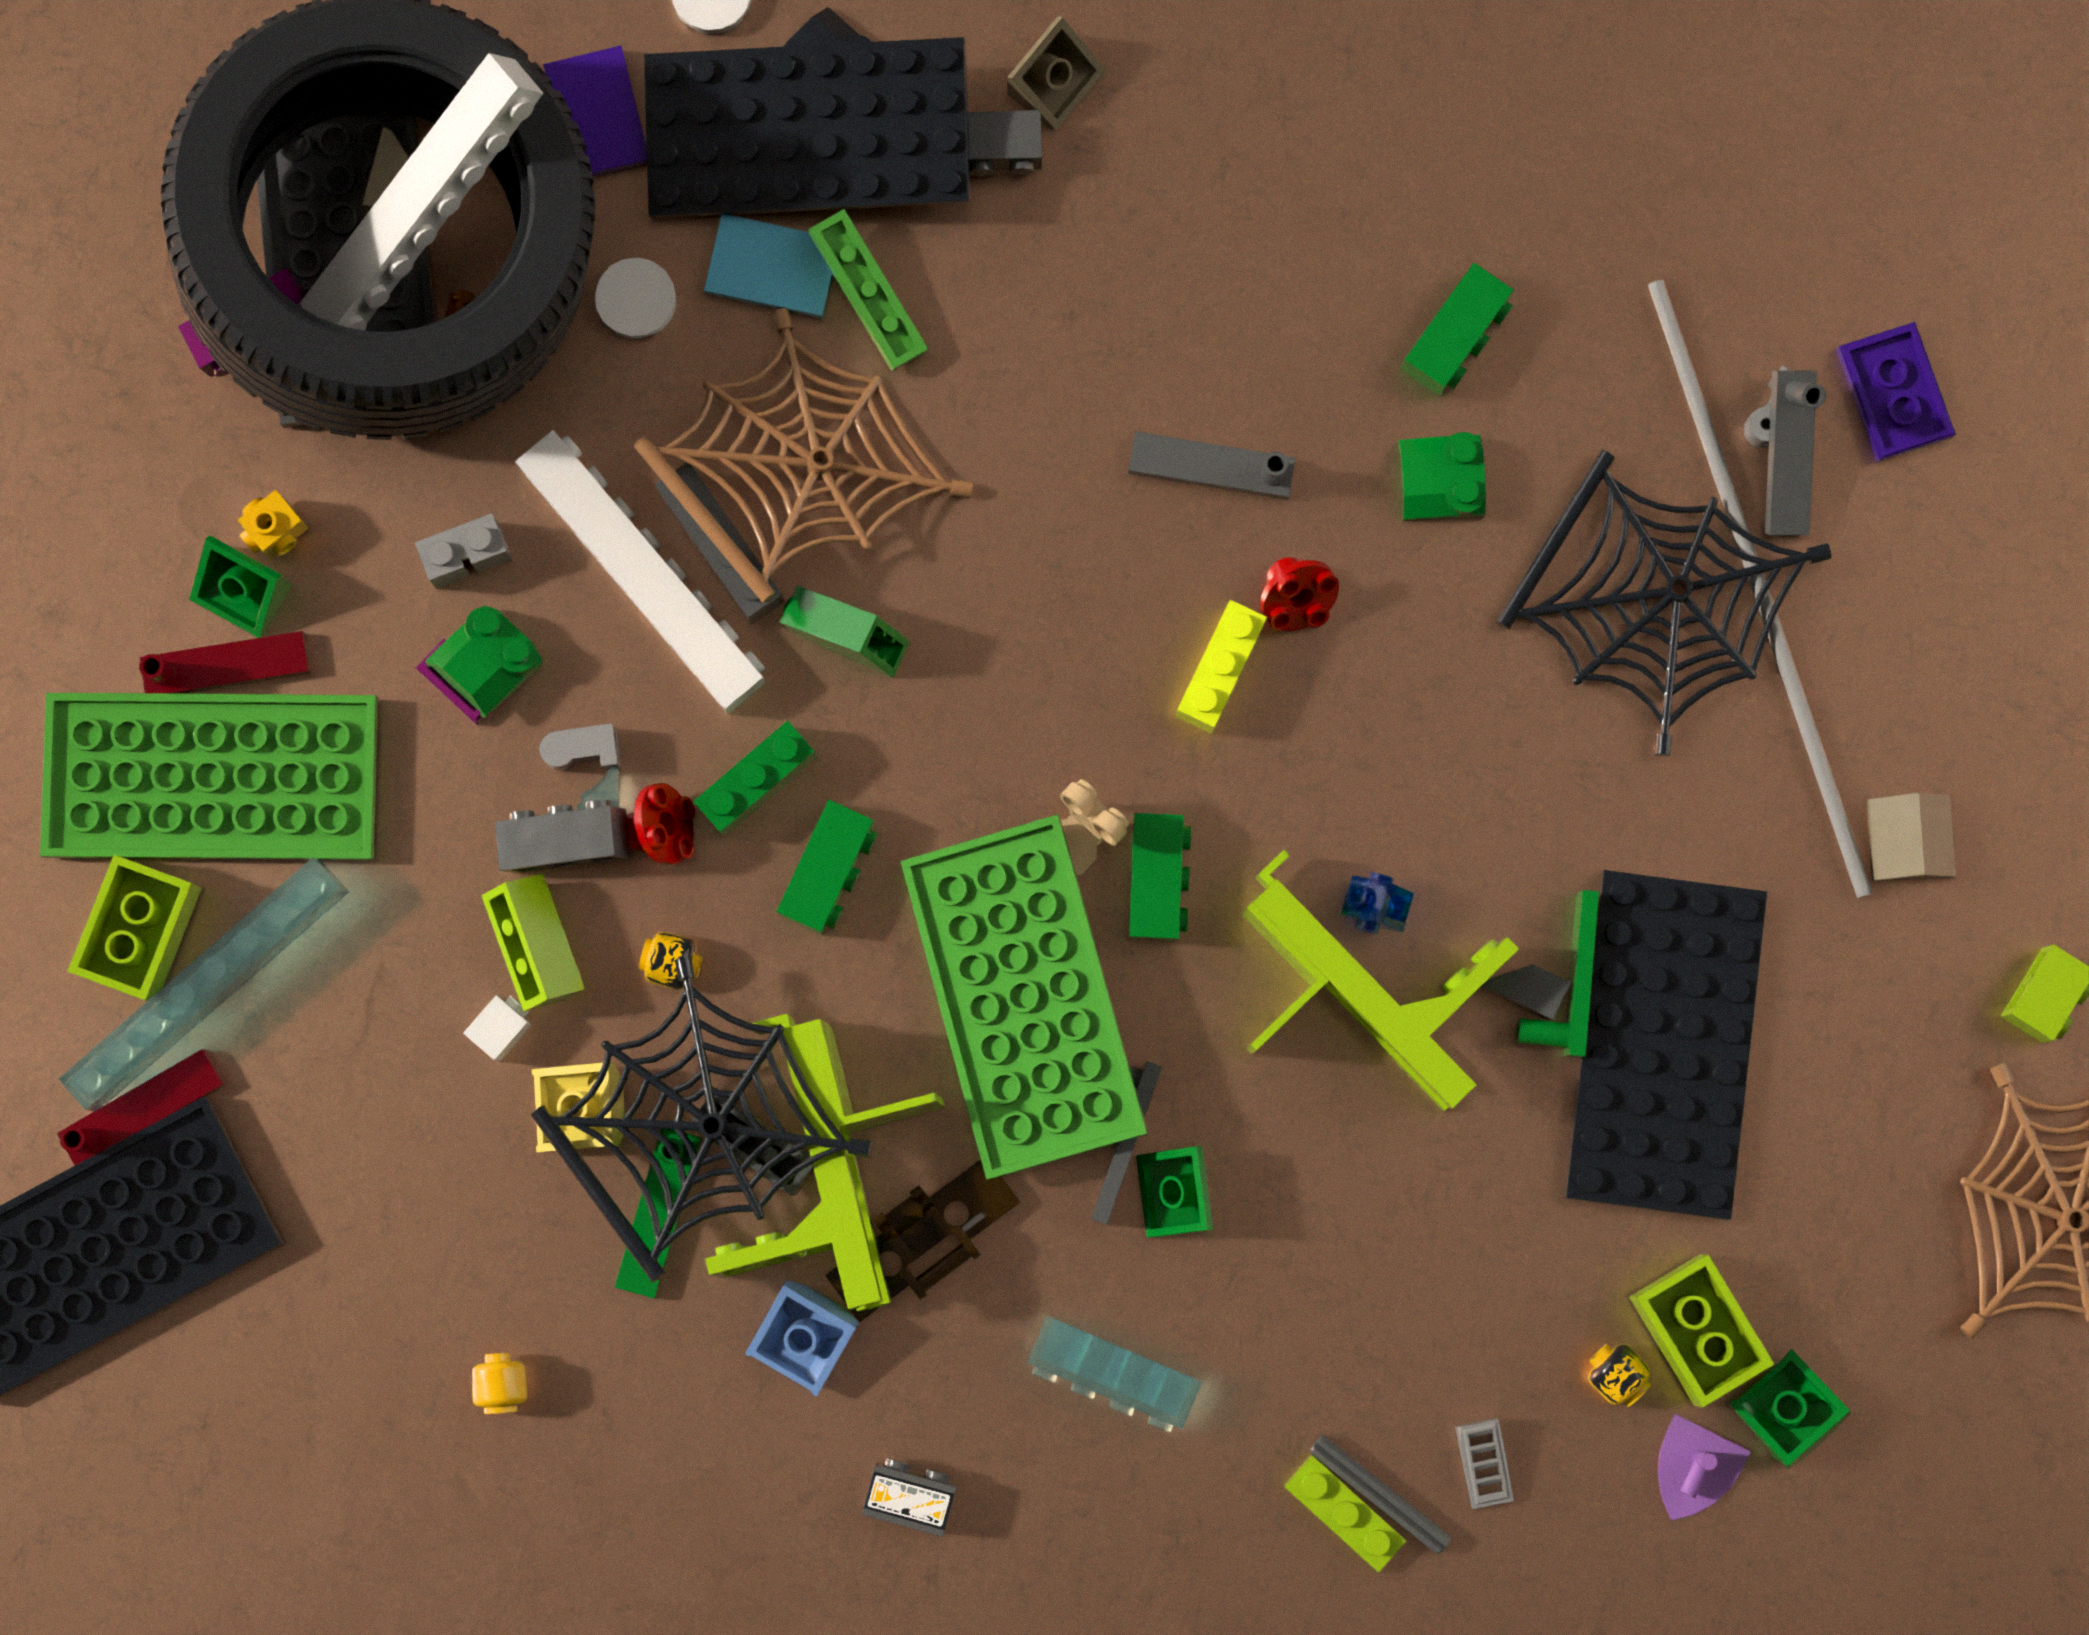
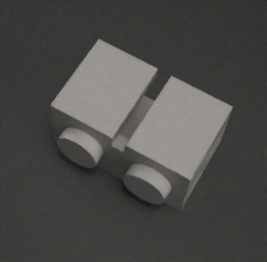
M492 513L415 542L427 577L436 589L471 576L463 560L470 559L471 564L478 573L513 560L499 522Z

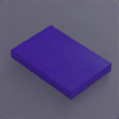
M621 45L543 64L546 75L553 82L552 88L560 91L572 111V121H576L586 145V151L584 152L589 156L593 177L647 164L646 141Z
M1915 322L1841 345L1836 349L1876 462L1951 439L1956 435Z

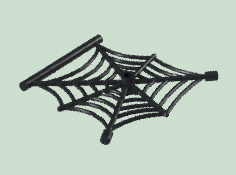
M1601 450L1498 616L1496 623L1510 630L1516 619L1527 618L1554 636L1565 649L1576 672V676L1573 678L1575 685L1581 684L1584 680L1604 681L1631 690L1651 708L1661 724L1660 734H1656L1655 755L1671 756L1673 735H1669L1670 727L1688 707L1722 685L1745 678L1750 680L1756 678L1755 671L1775 616L1790 587L1806 561L1813 564L1832 558L1831 550L1828 543L1807 548V552L1803 553L1781 548L1761 540L1734 524L1717 508L1718 498L1711 497L1708 505L1691 507L1671 506L1641 497L1611 476L1608 469L1615 460V457L1611 453ZM1603 479L1608 486L1607 510L1600 536L1590 557L1576 576L1555 595L1537 607L1523 609ZM1623 493L1638 503L1658 510L1674 513L1704 512L1700 525L1673 526L1656 523L1635 514ZM1615 497L1622 509L1621 537L1613 561L1598 583L1578 601L1554 604L1583 578L1596 560L1607 537ZM1713 514L1731 530L1750 542L1790 557L1769 561L1745 554L1727 544L1709 528ZM1630 521L1639 535L1636 560L1625 581L1610 595L1591 598L1604 586L1619 564L1627 541L1628 523ZM1642 524L1657 530L1675 533L1696 532L1692 543H1669L1650 537ZM1705 534L1712 538L1720 547L1735 556L1759 565L1736 570L1720 560L1702 544ZM1656 545L1672 550H1689L1686 559L1661 554ZM1646 546L1652 557L1645 580L1638 592L1620 594L1631 584L1642 563L1644 547ZM1699 550L1728 573L1711 576L1702 571L1694 564ZM1666 562L1683 565L1680 575L1675 576ZM1796 564L1767 617L1749 666L1741 655L1763 598L1781 568ZM1656 565H1658L1668 584L1664 588L1647 590L1654 578ZM1692 570L1703 579L1691 582L1688 577ZM1772 570L1755 599L1735 649L1726 639V634L1740 592L1749 576ZM1740 579L1730 598L1721 630L1719 631L1711 621L1715 600L1726 582ZM1672 585H1681L1684 588L1685 594L1682 596L1676 595L1672 590ZM1716 585L1708 599L1704 613L1690 597V594L1694 590ZM1663 597L1650 610L1648 609L1645 599ZM1639 601L1643 616L1633 624L1619 603ZM1670 603H1672L1671 622L1664 617L1657 616ZM1682 603L1688 607L1694 616H1688L1680 620ZM1612 605L1620 614L1628 629L1619 638H1616L1608 621L1595 607ZM1587 608L1602 624L1612 644L1599 654L1588 632L1568 611ZM1560 613L1579 631L1590 649L1594 660L1582 670L1572 647L1560 632L1536 616ZM1649 622L1661 623L1670 630V636L1667 637L1659 630L1645 627V625ZM1700 622L1710 633L1708 635L1694 636L1678 643L1679 629L1689 623ZM1638 632L1656 636L1668 645L1667 662L1651 649L1628 641ZM1716 640L1723 648L1697 655L1676 664L1677 651L1692 644ZM1621 647L1648 655L1665 669V686L1654 673L1642 664L1625 658L1610 657ZM1723 655H1729L1732 661L1714 664L1690 674L1674 685L1675 672L1688 666ZM1602 664L1625 665L1639 670L1651 679L1664 695L1662 714L1654 702L1634 684L1611 675L1592 673ZM1737 666L1742 670L1741 673L1721 678L1702 688L1671 715L1673 695L1692 681L1718 670Z
M682 957L675 960L678 980L683 981L684 991L675 1010L658 1029L635 1041L615 1045L609 1041H603L601 1046L606 1051L603 1065L589 1092L562 1116H552L545 1106L539 1107L531 1114L536 1124L652 1283L666 1274L657 1261L661 1252L690 1227L714 1216L735 1212H754L756 1218L762 1220L765 1217L762 1208L777 1190L798 1172L823 1158L845 1150L848 1151V1155L870 1158L873 1149V1142L870 1140L850 1138L849 1141H846L827 1116L809 1088L783 1033L784 1027L777 1025L774 1028L749 1023L728 1014L712 1004L693 987L692 979L695 978L691 957ZM696 999L707 1009L726 1021L747 1030L768 1033L770 1036L767 1040L741 1038L722 1032L699 1019ZM685 1002H687L690 1020L681 1036L669 1048L653 1056L636 1059L630 1058L621 1051L642 1046L660 1036L677 1018ZM692 1029L695 1044L689 1053L677 1064L655 1074L650 1073L641 1066L642 1064L657 1062L672 1054L685 1041ZM701 1029L727 1041L762 1048L758 1054L721 1048L704 1042ZM778 1040L803 1092L836 1139L821 1137L796 1103L784 1082L771 1052ZM705 1050L731 1058L753 1060L747 1070H727L708 1064ZM697 1054L700 1070L689 1081L671 1088L660 1080L682 1069ZM613 1056L623 1063L625 1067L621 1078L605 1107L594 1118L571 1117L593 1098L605 1078L611 1057ZM766 1058L785 1098L811 1136L788 1133L777 1118L757 1072ZM630 1070L642 1077L644 1080L637 1098L622 1119L604 1118L619 1098ZM710 1072L726 1077L742 1078L734 1091H722L712 1086ZM752 1079L761 1102L778 1131L763 1129L752 1114L744 1092ZM698 1080H702L703 1087L695 1094L686 1097L679 1094V1092L691 1088ZM650 1083L661 1092L653 1112L648 1119H631L642 1103ZM705 1095L708 1114H705L691 1102L697 1101ZM714 1095L728 1098L719 1113H717ZM667 1097L677 1104L675 1120H655ZM738 1100H740L744 1114L753 1127L733 1125L727 1118ZM684 1110L699 1121H681ZM715 1120H718L720 1123L719 1130L713 1134L711 1125ZM560 1126H573L594 1137L611 1150L631 1172L643 1193L652 1218L656 1241L652 1251L646 1246ZM590 1127L616 1128L633 1141L652 1163L664 1190L668 1215L662 1230L660 1229L658 1214L649 1189L637 1168L617 1146ZM627 1128L646 1129L665 1145L677 1165L682 1185L674 1204L672 1203L670 1186L659 1161L643 1141ZM657 1129L675 1130L686 1145L692 1163L687 1177L679 1154L670 1140ZM684 1130L700 1131L705 1136L697 1156L693 1144ZM729 1134L741 1135L730 1146L727 1140ZM750 1137L767 1139L740 1166L734 1154L736 1149ZM717 1140L723 1152L706 1158L713 1141ZM776 1140L799 1143L781 1151L763 1165L748 1182L744 1172L757 1156ZM811 1145L831 1148L814 1155L792 1168L773 1184L758 1202L752 1189L770 1168L786 1156ZM726 1158L730 1165L729 1168L713 1169L697 1176L701 1167L711 1162ZM734 1174L739 1185L720 1186L699 1192L687 1199L693 1185L713 1176ZM743 1192L749 1205L721 1207L702 1213L685 1222L670 1234L680 1211L701 1199L720 1193Z

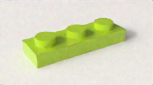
M1310 1455L1284 1485L1287 1490L1378 1573L1406 1542L1402 1536L1313 1455Z

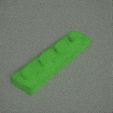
M845 209L810 228L808 231L810 237L890 370L894 371L928 350L926 344Z

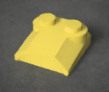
M610 1062L605 1078L593 1098L571 1117L594 1118L605 1107L621 1078L614 1062ZM603 1063L532 1069L536 1109L545 1106L552 1116H562L589 1092L599 1075ZM623 1090L604 1118L622 1119L625 1116ZM537 1125L538 1146H536V1152L556 1151ZM560 1126L576 1150L607 1148L594 1137L573 1126ZM590 1127L615 1146H620L624 1135L616 1128Z

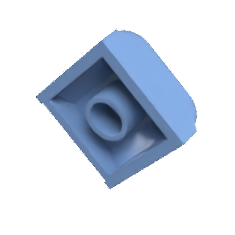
M787 1280L745 1355L753 1356L812 1391L811 1394L817 1397L849 1340L852 1338L859 1322L848 1309L805 1284Z

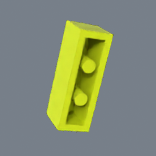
M1229 601L1183 696L1175 717L1210 734L1213 733L1267 619L1266 616L1237 602Z

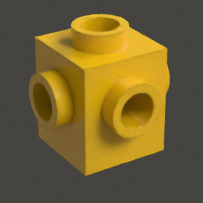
M276 489L264 499L258 497L248 503L242 510L244 515L237 519L245 529L239 536L254 554L262 550L270 559L276 554L280 557L292 550L298 542L296 538L309 529Z

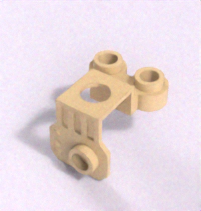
M1082 779L1077 783L1071 782L1060 794L1061 800L1070 809L1069 813L1071 815L1067 819H1061L1077 876H1081L1097 859V846L1103 840L1115 846L1126 835V827L1129 825V821L1120 811L1113 807L1108 809L1097 799L1098 793Z

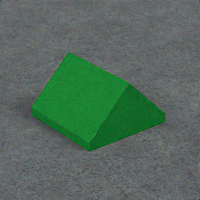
M209 535L205 539L189 600L248 633L261 638L292 584L278 572Z
M1202 1146L1136 1155L1147 1238L1213 1229Z

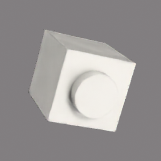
M496 995L463 1034L493 1060L501 1062L533 1024L525 1018L529 1011L523 1012L521 1003L510 996L505 1001Z

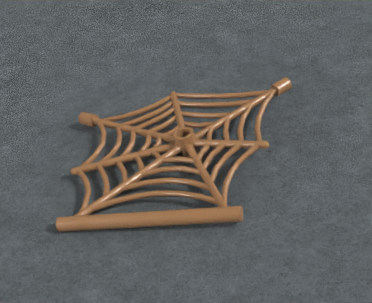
M786 308L773 312L777 332L782 334L783 340L775 357L759 373L736 383L714 385L710 381H704L703 388L707 390L705 402L699 416L687 431L665 447L654 446L647 436L642 437L634 444L639 454L762 603H766L776 594L767 583L770 575L795 555L812 547L833 542H860L863 548L868 550L872 546L869 538L886 520L902 508L923 497L946 490L950 491V495L970 498L973 489V482L952 479L951 482H948L927 458L896 411L882 384L881 376L867 377L832 366L810 353L791 337L790 331L793 330L789 310ZM786 349L790 367L783 379L770 391L756 397L734 399L723 391L743 388L762 379L779 362ZM795 349L824 369L847 379L869 383L868 387L864 389L843 386L819 378L799 366ZM802 376L819 385L841 392L860 394L861 397L859 400H851L804 387ZM790 377H793L795 390L780 405L760 413H754L743 405L758 403L773 397L786 385ZM877 389L902 434L937 479L922 477L902 453L885 427L871 400L872 395ZM713 395L727 404L717 429L699 450L676 448L697 431L708 413ZM807 395L828 402L854 407L849 414L827 413L809 407ZM798 397L801 413L792 421L774 427L763 419L783 411ZM866 404L879 430L912 475L889 471L879 458L858 416ZM732 409L746 418L739 437L727 452L708 451L723 432ZM812 415L825 419L844 421L836 432H825L814 427ZM804 420L805 427L797 434L787 436L781 432L795 427ZM752 422L764 430L752 454L735 453L745 440ZM853 422L866 449L881 470L866 467L854 453L846 434ZM807 434L811 452L795 442V440H799ZM770 435L781 442L779 456L760 455ZM817 436L831 440L826 447H819ZM841 440L847 454L856 465L833 462L832 452ZM787 447L803 458L786 457ZM663 456L677 457L697 467L717 481L737 501L749 519L760 544L764 561V568L761 574ZM695 459L721 461L739 474L758 494L771 519L775 538V545L770 556L757 520L743 498L722 477ZM733 462L752 464L766 474L778 489L788 514V519L781 533L777 516L765 493L744 470ZM815 462H820L823 464V466L818 465ZM762 464L780 465L791 479L798 497L793 507L788 492L771 470ZM789 466L805 467L808 477L802 489L796 475ZM829 471L844 472V474L834 481ZM854 474L870 477L858 486L847 499L844 498L839 487L845 480ZM884 479L901 482L885 488L869 499L854 515L850 508L851 503L875 481ZM816 481H825L826 487L811 491ZM911 485L931 488L896 504L880 516L866 533L858 522L873 504L894 491ZM829 492L832 493L836 500L818 502L803 507L807 499ZM840 507L845 516L809 521L793 529L799 515L818 508ZM849 523L856 534L829 536L812 540L792 549L778 560L787 539L808 528L825 524Z
M2002 1062L1990 1068L1998 1088L2003 1087L2006 1093L2001 1122L1994 1141L1984 1159L1967 1178L1963 1177L1960 1180L1961 1185L1964 1186L1971 1215L1979 1269L1980 1312L1979 1314L1973 1313L1960 1327V1330L1972 1340L1987 1325L1986 1319L2010 1311L2031 1308L2063 1309L2084 1314L2086 1321L2089 1323V1281L2086 1269L2089 1268V1260L2085 1262L2083 1251L2089 1249V1242L2081 1245L2079 1234L2082 1231L2089 1234V1216L2087 1214L2089 1212V1200L2081 1206L2086 1187L2089 1189V1140L2067 1146L2051 1145L2039 1142L2033 1130L2035 1128L2046 1133L2059 1135L2076 1133L2089 1127V1119L2079 1125L2064 1128L2044 1126L2028 1119L2020 1103L2021 1101L2036 1109L2062 1113L2082 1110L2088 1107L2089 1099L2081 1103L2062 1106L2032 1101L2014 1091L2011 1082L2014 1080L2005 1062ZM2012 1106L2020 1122L2013 1144L1999 1166L1982 1183L1975 1181L1989 1164L1999 1147L2008 1123L2010 1107ZM2025 1133L2030 1147L2016 1168L1997 1188L1989 1186L2004 1171L2016 1153ZM2087 1148L2083 1162L2068 1167L2050 1165L2044 1152L2046 1150L2067 1153ZM2035 1153L2040 1167L2031 1180L2015 1194L2004 1191L2021 1173ZM2080 1171L2079 1178L2071 1181L2058 1180L2055 1173L2069 1174ZM2045 1174L2050 1184L2046 1196L2037 1203L2022 1198L2036 1185L2041 1176ZM2076 1186L2072 1205L2070 1206L2062 1187L2072 1188ZM1972 1189L1984 1193L1994 1237L1997 1259V1294L1988 1304L1984 1247ZM2054 1194L2061 1207L2060 1211L2045 1206L2051 1201ZM1992 1197L2007 1202L2018 1242L2020 1270L2005 1286L2000 1230ZM2015 1205L2029 1209L2036 1229V1253L2027 1262L2023 1232ZM2037 1213L2054 1218L2058 1227L2044 1244L2042 1226ZM2071 1214L2074 1215L2076 1220L2073 1227L2069 1223ZM2066 1233H2070L2072 1245L2058 1242ZM2050 1250H2065L2074 1253L2076 1267L2040 1261ZM2033 1269H2056L2077 1274L2079 1285L2062 1281L2020 1283ZM2057 1287L2080 1292L2083 1307L2063 1302L2032 1301L1997 1308L2009 1294L2032 1288Z

